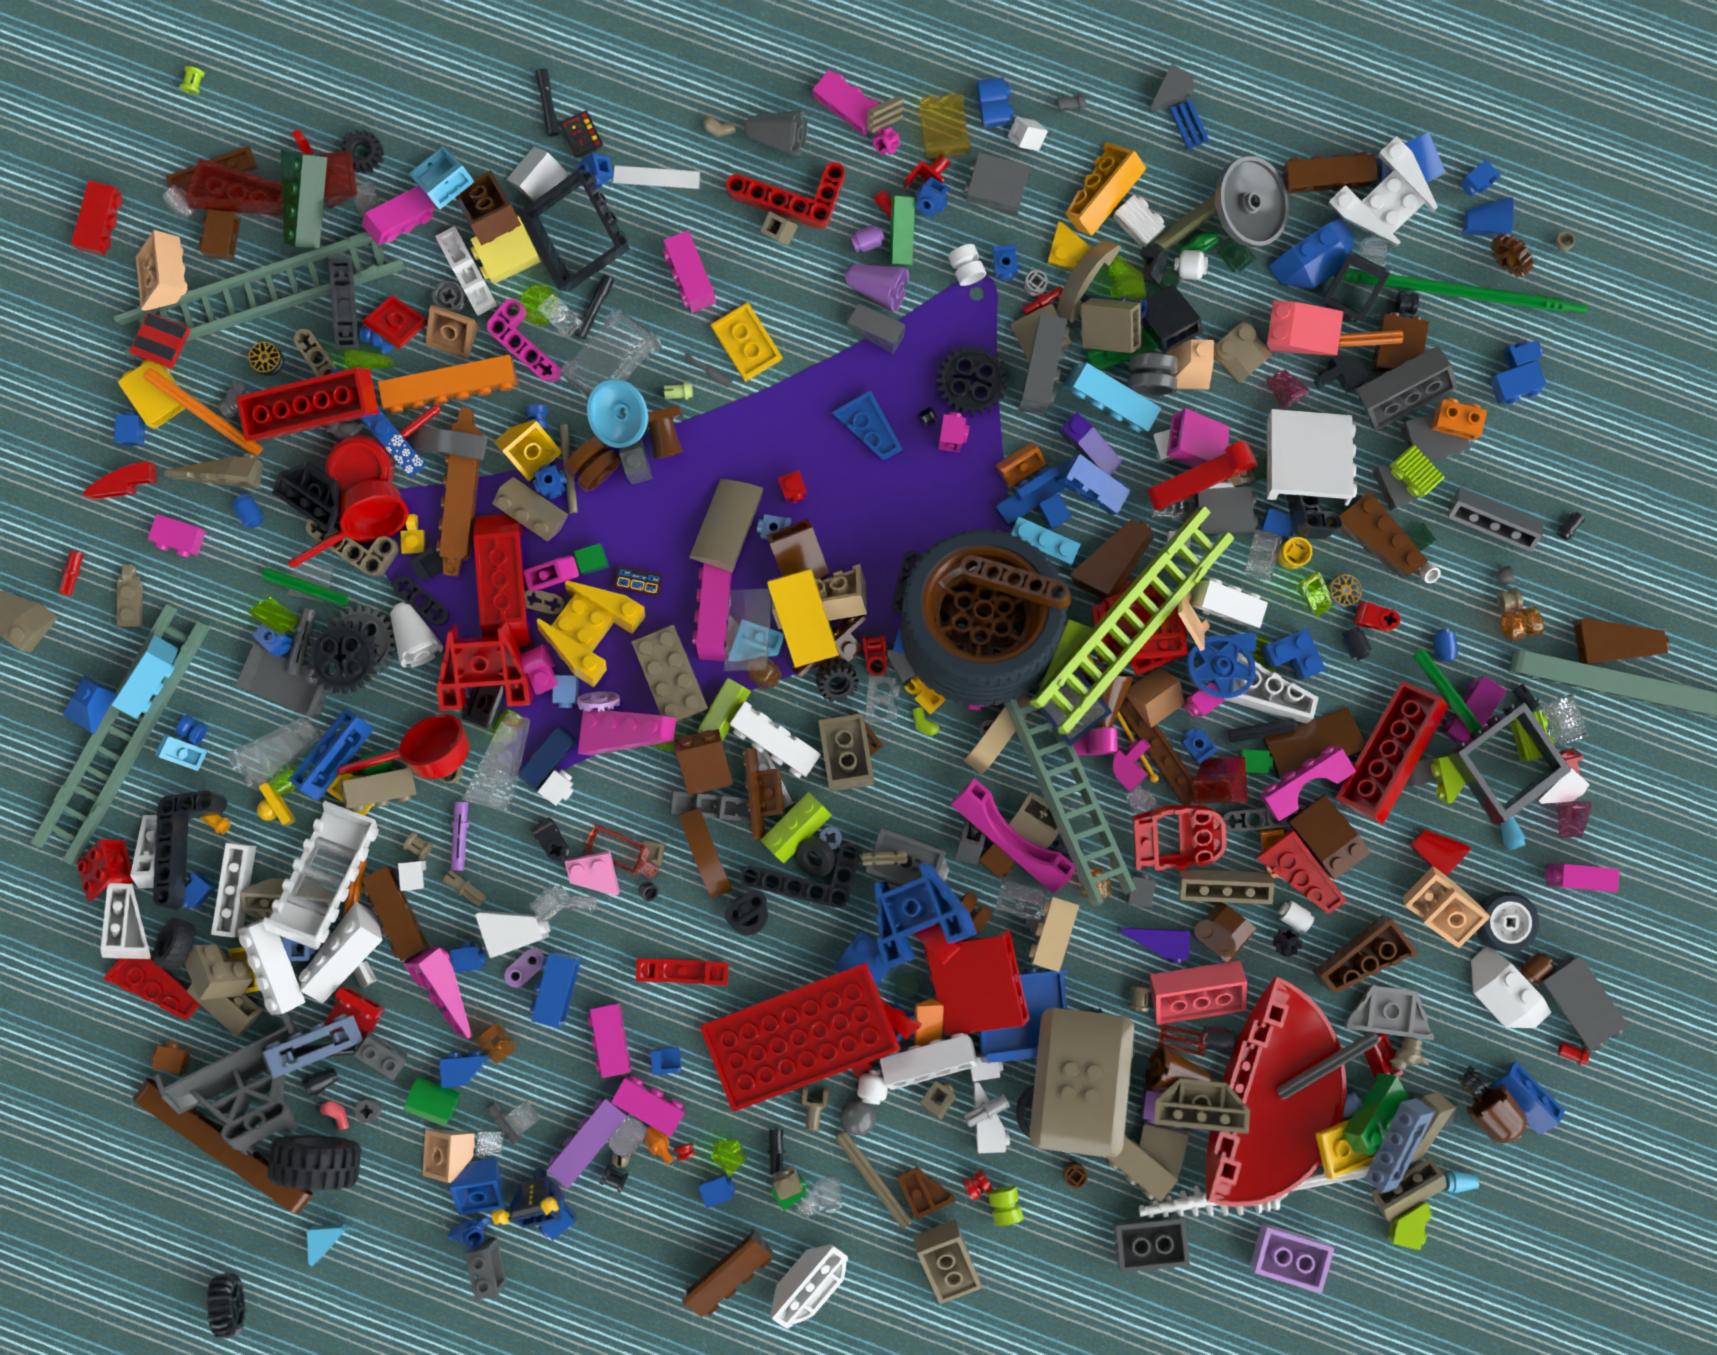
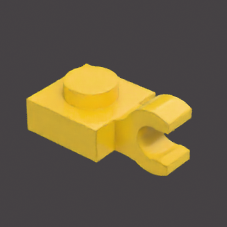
M409 514L406 522L407 531H401L402 554L423 553L426 551L425 531L418 530V516Z
M918 676L913 677L905 686L907 692L918 695L915 700L930 715L946 700L941 694L938 695L933 689H929Z

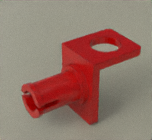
M940 154L930 166L921 161L906 177L903 187L907 189L918 175L926 181L932 177L944 183L945 179L940 174L950 165V160L946 157L943 161L942 159L945 155Z

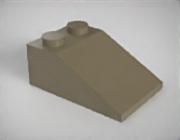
M863 713L818 720L829 791L834 792L874 785Z
M956 1219L913 1235L917 1255L939 1304L982 1289V1284Z

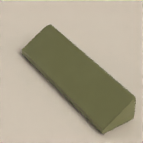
M1215 194L1159 234L1151 242L1154 248L1164 253L1216 215Z

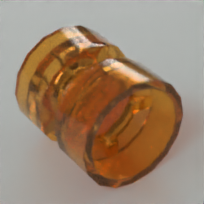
M1535 606L1521 609L1519 613L1513 611L1501 616L1502 630L1509 642L1524 639L1525 635L1531 637L1543 633V620Z
M499 1021L475 1040L482 1050H488L487 1056L494 1065H497L519 1047L511 1036H506V1030ZM497 1037L501 1042L493 1046L491 1041Z

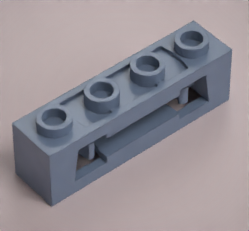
M346 1014L333 1019L334 1023L325 1027L324 1023L310 1028L312 1032L303 1036L302 1032L288 1037L289 1042L280 1045V1042L277 1041L265 1046L267 1051H264L262 1056L271 1079L280 1077L363 1042L354 1016L348 1018ZM338 1028L341 1030L331 1035L334 1043L343 1039L347 1040L337 1046L333 1043L299 1057L295 1060L296 1063L284 1068L282 1064L292 1061L293 1056L291 1052L280 1056L279 1052L289 1048L292 1051L328 1036L329 1032Z
M1417 1098L1401 1102L1364 1179L1382 1193L1398 1188L1435 1111Z

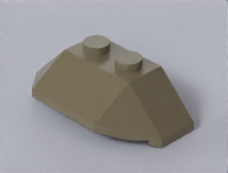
M270 878L242 889L240 892L242 911L246 914L250 913L258 920L270 918L273 913L272 904L274 900H279L284 891L282 885L285 879ZM303 880L296 894V897L325 908H329L333 900V895L317 881Z
M1179 1078L1155 1100L1153 1124L1248 1134L1250 1109L1227 1083Z

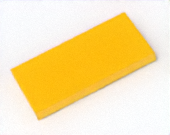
M812 568L768 580L767 584L795 667L838 656L839 651Z

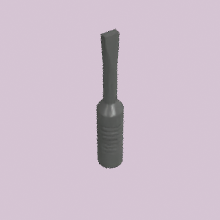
M686 353L684 358L705 370L708 376L722 383L727 388L731 385L732 380L713 367L705 366Z

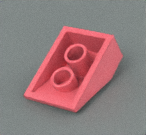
M1273 300L1267 341L1269 350L1274 352L1337 356L1343 311L1299 302Z

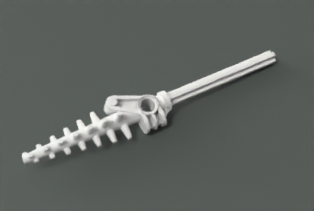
M1372 1162L1333 1179L1326 1178L1324 1171L1314 1172L1292 1191L1364 1178ZM1194 1186L1195 1195L1187 1197L1185 1191H1180V1199L1173 1200L1171 1195L1167 1196V1202L1158 1203L1155 1200L1153 1205L1139 1206L1138 1212L1140 1217L1149 1216V1218H1152L1155 1214L1162 1213L1164 1217H1169V1212L1177 1211L1179 1217H1183V1210L1191 1209L1194 1217L1199 1216L1198 1208L1205 1207L1209 1216H1213V1206L1218 1204L1207 1202L1206 1193H1201L1199 1186ZM1288 1193L1275 1200L1254 1205L1258 1214L1262 1213V1210L1269 1212L1271 1208L1279 1210L1281 1200L1288 1196ZM1220 1205L1224 1216L1229 1215L1228 1206ZM1236 1207L1238 1214L1243 1215V1207Z

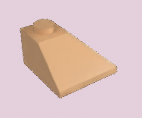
M1191 339L1165 353L1179 359L1178 372L1172 375L1177 378V389L1209 390L1213 368L1214 340Z
M425 1129L422 1176L451 1183L473 1158L475 1147L474 1133L460 1130Z

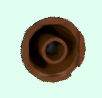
M1097 667L1102 674L1107 670L1106 668ZM1120 672L1100 695L1113 713L1093 729L1112 728L1132 683L1131 674ZM1087 674L1088 682L1093 686L1095 682ZM1092 706L1089 708V721L1098 715Z
M1158 1046L1153 1051L1149 1062H1152L1151 1070L1146 1069L1145 1073L1146 1087L1154 1092H1165L1179 1078L1212 1081L1209 1072L1168 1047Z

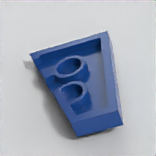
M871 390L832 412L882 460H886L903 450Z

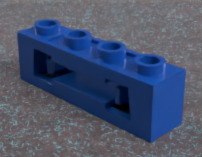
M344 708L288 781L300 791L318 801L339 775L337 773L338 767L346 765L374 728L350 710ZM345 722L347 725L343 730L340 729L338 731L340 734L337 736L335 734L336 730ZM311 763L314 764V768H309L310 773L307 776H303L302 774Z

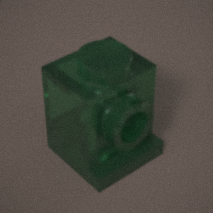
M1231 237L1221 244L1222 248L1217 252L1233 273H1241L1257 259L1247 246L1239 244ZM1238 250L1241 254L1236 257V251Z

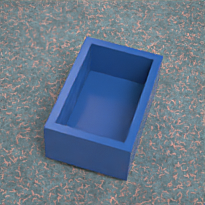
M553 951L548 956H544L541 966L544 974L542 979L537 981L535 992L538 993L536 1001L532 1002L529 1015H533L531 1022L555 1028L565 1024L582 957L559 951Z

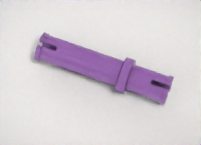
M454 802V820L451 822L453 837L450 870H465L469 802Z

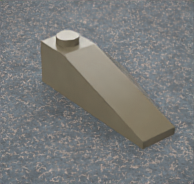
M243 454L242 457L233 456L165 470L164 475L171 479L260 489L263 462L256 459L257 456Z

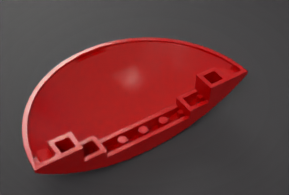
M1274 977L1249 1015L1237 1039L1222 1079V1083H1227L1250 1109L1248 1134L1210 1130L1206 1163V1200L1210 1203L1232 1207L1253 1206L1275 1200L1301 1185L1322 1163L1315 1133L1335 1126L1342 1121L1346 1100L1345 1064L1285 1100L1277 1093L1279 1086L1341 1050L1337 1036L1322 1010L1303 991L1278 977Z

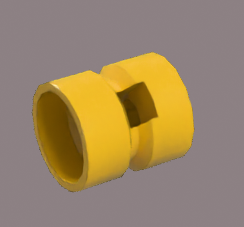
M1302 537L1289 539L1277 551L1279 564L1288 570L1300 568L1312 557L1311 544Z

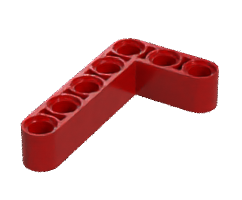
M839 162L829 163L824 170L814 200L738 174L728 177L726 187L729 197L735 201L767 212L770 211L817 229H823L829 225L844 184L845 170ZM835 171L840 173V177L834 179L829 174ZM734 184L742 185L739 191L731 189ZM755 191H761L763 193V195L760 198H754L752 196V194ZM830 192L833 194V197L825 199L822 197V194ZM776 198L784 200L781 205H775L773 201ZM797 205L805 207V210L800 213L793 209ZM819 212H823L826 215L822 220H818L814 216Z
M1240 441L1224 449L1225 454L1146 490L1154 510H1162L1256 467L1258 464L1249 444L1245 441Z

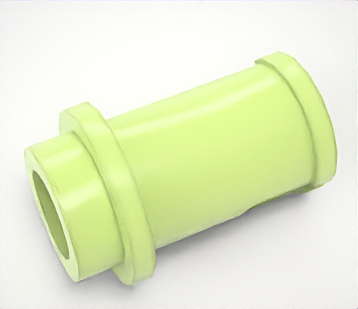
M684 382L683 385L664 386L666 400L677 398L688 400L690 397H693L692 384H687V382Z

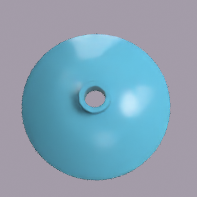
M620 379L604 381L598 384L591 392L587 403V416L594 434L603 443L615 448L628 447L639 441L648 423L646 403L640 392L632 384Z

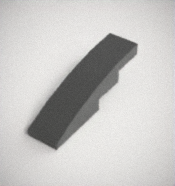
M678 791L671 792L669 814H682L700 807L704 817L751 822V814L747 808L749 799L698 793L688 795L687 792Z

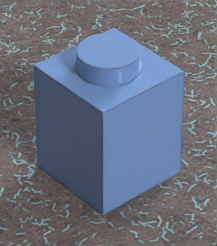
M555 675L559 686L553 688V703L559 704V708H572V704H577L579 678L576 676Z

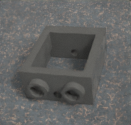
M498 1238L482 1241L479 1246L471 1247L465 1254L475 1301L498 1296L507 1285ZM477 1273L478 1278H474L473 1275Z

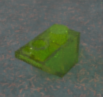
M1116 255L1110 266H1108L1109 277H1113L1114 284L1111 285L1112 297L1128 296L1129 299H1145L1146 292L1143 274Z

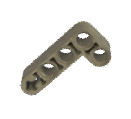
M300 329L295 333V345L317 377L331 374L334 368L338 369L319 339L310 330ZM306 338H308V342L313 348H309L307 345H305ZM323 355V360L315 364V358Z
M308 520L306 524L307 533L319 542L340 530L334 526L332 532L327 531L324 534L319 532L317 529L318 525L312 520ZM381 536L368 549L358 541L346 537L341 540L338 546L332 545L329 549L365 574L380 577L387 571L398 555L399 544L396 540ZM386 542H390V550L384 553L382 550L383 545ZM358 548L360 554L356 559H353L352 551ZM376 560L378 567L372 572L370 564Z

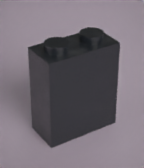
M1174 284L1161 289L1158 293L1146 299L1147 311L1144 318L1141 319V325L1163 353L1203 333L1200 316Z

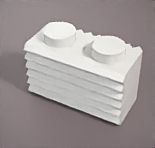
M1133 195L1115 212L1113 219L1142 248L1148 246L1163 231L1165 225L1163 224L1164 220L1159 214H1153L1148 209L1149 206L1143 198H1137Z

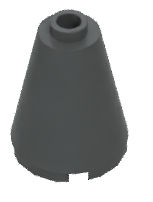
M800 110L752 115L749 120L745 121L744 132L752 140L790 155L800 156L802 152L799 149L806 144L808 121L803 120V115H806V113Z

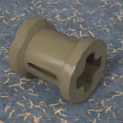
M412 832L402 848L410 850L419 856V860L423 861L431 851L433 844L425 842L417 837L416 832Z
M1131 986L1133 993L1132 1004L1129 1006V1009L1149 1012V1007L1147 1006L1151 988Z

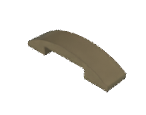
M1103 240L1089 250L1079 261L1061 293L1057 306L1059 317L1066 318L1071 323L1074 322L1080 312L1081 304H1083L1080 301L1081 297L1103 264L1110 266L1121 249L1119 245Z

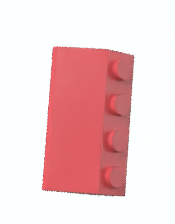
M1240 961L1150 974L1151 997L1156 1025L1246 1011L1247 979Z

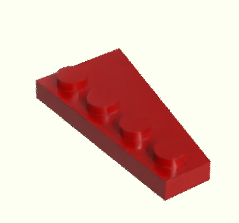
M1292 829L1255 856L1328 914L1347 901Z
M151 956V959L120 958L103 977V980L109 983L112 982L120 986V988L128 992L130 991L184 1020H189L201 1006L187 993L188 988L168 970L156 966Z

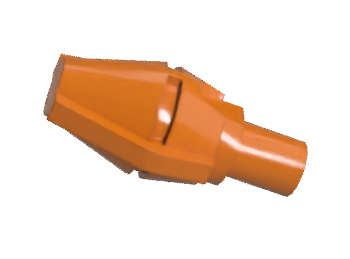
M652 1126L647 1128L643 1135L648 1149L653 1155L661 1156L665 1164L668 1165L674 1159L668 1151L670 1143L666 1134Z

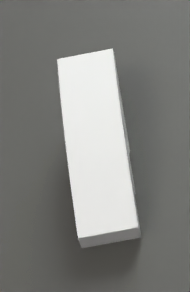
M454 226L435 236L477 315L497 306L456 227Z

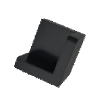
M1142 247L1139 255L1146 263L1139 278L1142 281L1160 284L1170 260L1161 250Z
M432 547L409 561L420 580L424 583H427L443 572V560Z

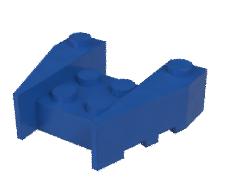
M931 864L919 865L923 875L922 878L890 890L888 882L875 883V897L878 906V916H876L879 927L878 948L886 968L896 967L915 959L907 936L938 923L941 924L947 943L958 942L977 934L968 910Z

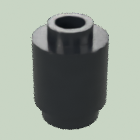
M1359 626L1342 633L1344 638L1342 641L1351 659L1356 657L1357 661L1370 656L1368 651L1372 650L1364 631H1361Z
M1205 1026L1204 1030L1199 1032V1044L1203 1045L1204 1050L1227 1051V1049L1233 1048L1234 1034L1232 1030Z

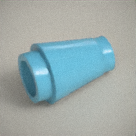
M1514 817L1501 823L1503 844L1507 846L1508 850L1526 845L1524 841L1526 838Z
M1452 1170L1443 1174L1447 1184V1188L1444 1190L1451 1194L1479 1187L1477 1175Z

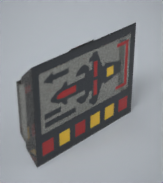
M587 110L559 122L575 158L584 157L603 146Z

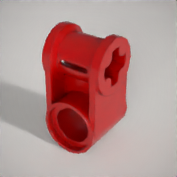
M1366 601L1358 602L1353 624L1382 632L1391 631L1399 625L1400 615L1397 611ZM1387 616H1389V621H1392L1389 625H1386L1387 621L1383 620Z
M882 633L880 636L875 637L863 635L862 643L867 672L872 677H881L887 669L885 634ZM874 661L881 662L883 670L879 673L873 672L870 668L871 663Z

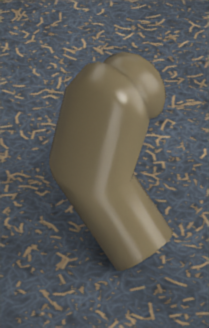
M706 116L703 120L705 130L715 137L736 133L733 122L721 124L713 116Z

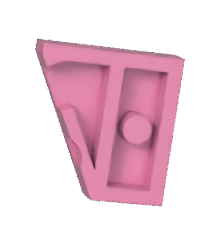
M610 851L565 860L571 884L612 895H619L620 889Z

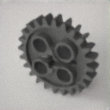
M360 605L357 607V612L352 607L348 609L349 614L341 610L342 618L333 617L336 626L338 620H343L345 625L347 621H353V627L362 622L361 631L368 629L371 625L376 626L377 631L373 635L375 639L371 643L379 644V647L376 649L377 653H380L381 656L375 658V661L379 662L380 665L373 666V669L381 674V666L389 667L386 662L387 659H395L390 653L397 652V649L392 647L395 644V639L392 638L394 635L393 630H390L392 622H386L388 616L385 614L380 616L381 611L378 609L372 613V607L370 606L366 607L365 612ZM355 639L351 640L350 648L356 650L357 641ZM331 640L327 644V646H330V648L328 649L329 652H332L335 649V644ZM346 654L340 655V660L346 659ZM354 662L351 665V671L356 674L359 670V665L357 662Z

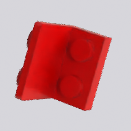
M100 839L77 864L87 901H93L110 883L131 884L133 882L130 876L132 865L125 840Z
M347 986L339 988L335 995L338 1000L324 1025L326 1027L333 1024L334 1018L346 1014L347 1018L354 1016L362 1039H364L368 1031L373 1032L385 1007ZM338 1028V1029L333 1030V1031H331V1032H332V1033H337V1032H340L341 1030H340V1028Z

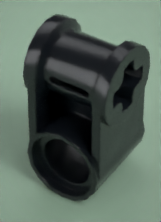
M551 817L531 829L534 838L550 859L563 861L568 857L570 853L569 846ZM555 846L562 847L560 856L553 854L556 851Z

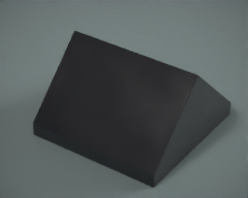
M505 686L473 687L462 719L495 731L507 700Z

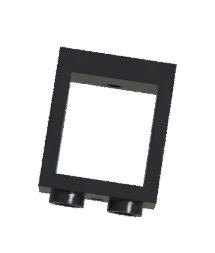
M1349 250L1323 297V302L1326 303L1325 307L1343 311L1346 313L1345 317L1353 322H1357V320L1363 322L1388 279L1390 270ZM1350 264L1379 278L1361 312L1332 298Z

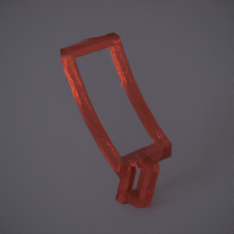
M594 825L584 850L585 853L589 855L596 854V852L591 851L598 831H603L641 848L633 869L615 860H612L613 865L637 876H640L642 873L650 880L652 877L656 878L659 868L647 860L651 848L612 830Z

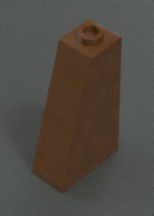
M1131 519L1071 573L1070 576L1074 585L1104 600L1117 595L1154 539L1151 527L1143 521L1137 522Z
M1587 618L1573 621L1579 663L1595 664L1668 653L1669 639L1665 636L1664 630Z

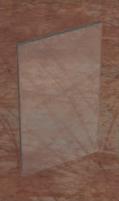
M769 589L730 590L724 671L767 670L772 596Z

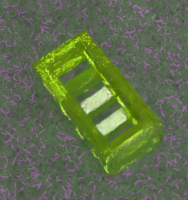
M344 349L345 365L349 369L357 367L366 369L395 367V362L388 356Z

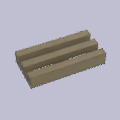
M897 96L869 109L867 130L873 133L903 119V114L900 112L904 110V106L901 104L904 103L905 98Z

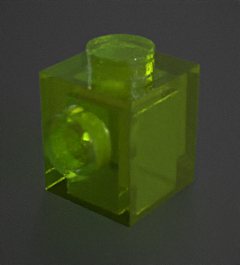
M727 1137L724 1141L720 1138L711 1148L713 1152L710 1157L729 1176L747 1159L746 1154L742 1151L743 1146L735 1138L731 1140Z

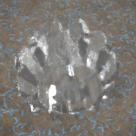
M633 1117L626 1118L625 1121L616 1127L615 1132L612 1133V1137L609 1139V1147L622 1158L629 1157L643 1142L646 1136V1127Z

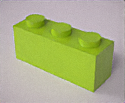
M808 792L760 841L778 859L785 863L797 851L799 845L810 838L832 814Z

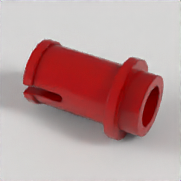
M883 190L875 196V205H879L891 220L890 194L885 193Z
M1562 1041L1558 1048L1557 1054L1559 1056L1576 1061L1577 1065H1586L1589 1060L1590 1052L1584 1047L1580 1049Z

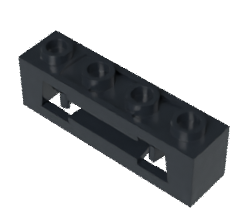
M329 255L335 350L358 349L352 255Z

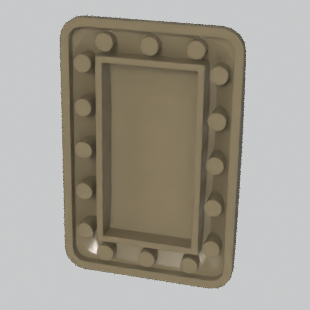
M1049 1008L1044 1011L1040 1025L1030 1125V1141L1035 1147L1102 1157H1116L1122 1152L1134 1024L1131 1019L1120 1015L1060 1008Z

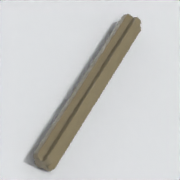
M840 1132L836 1136V1140L900 1227L902 1229L908 1227L912 1223L908 1214L847 1132Z

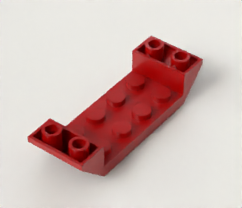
M508 514L478 516L475 519L473 537L483 637L498 636V627L502 621H506L518 648L531 647L530 624L527 623L520 538V536H523L522 524Z

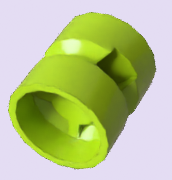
M1016 1186L1000 1187L988 1192L990 1206L995 1208L992 1211L995 1226L1011 1225L1024 1219L1021 1206L1016 1204L1019 1199Z

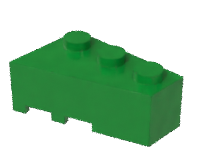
M1378 1073L1376 1076V1084L1371 1091H1367L1365 1095L1367 1099L1360 1109H1356L1343 1131L1352 1151L1372 1155L1379 1149L1401 1102L1409 1100L1398 1076Z

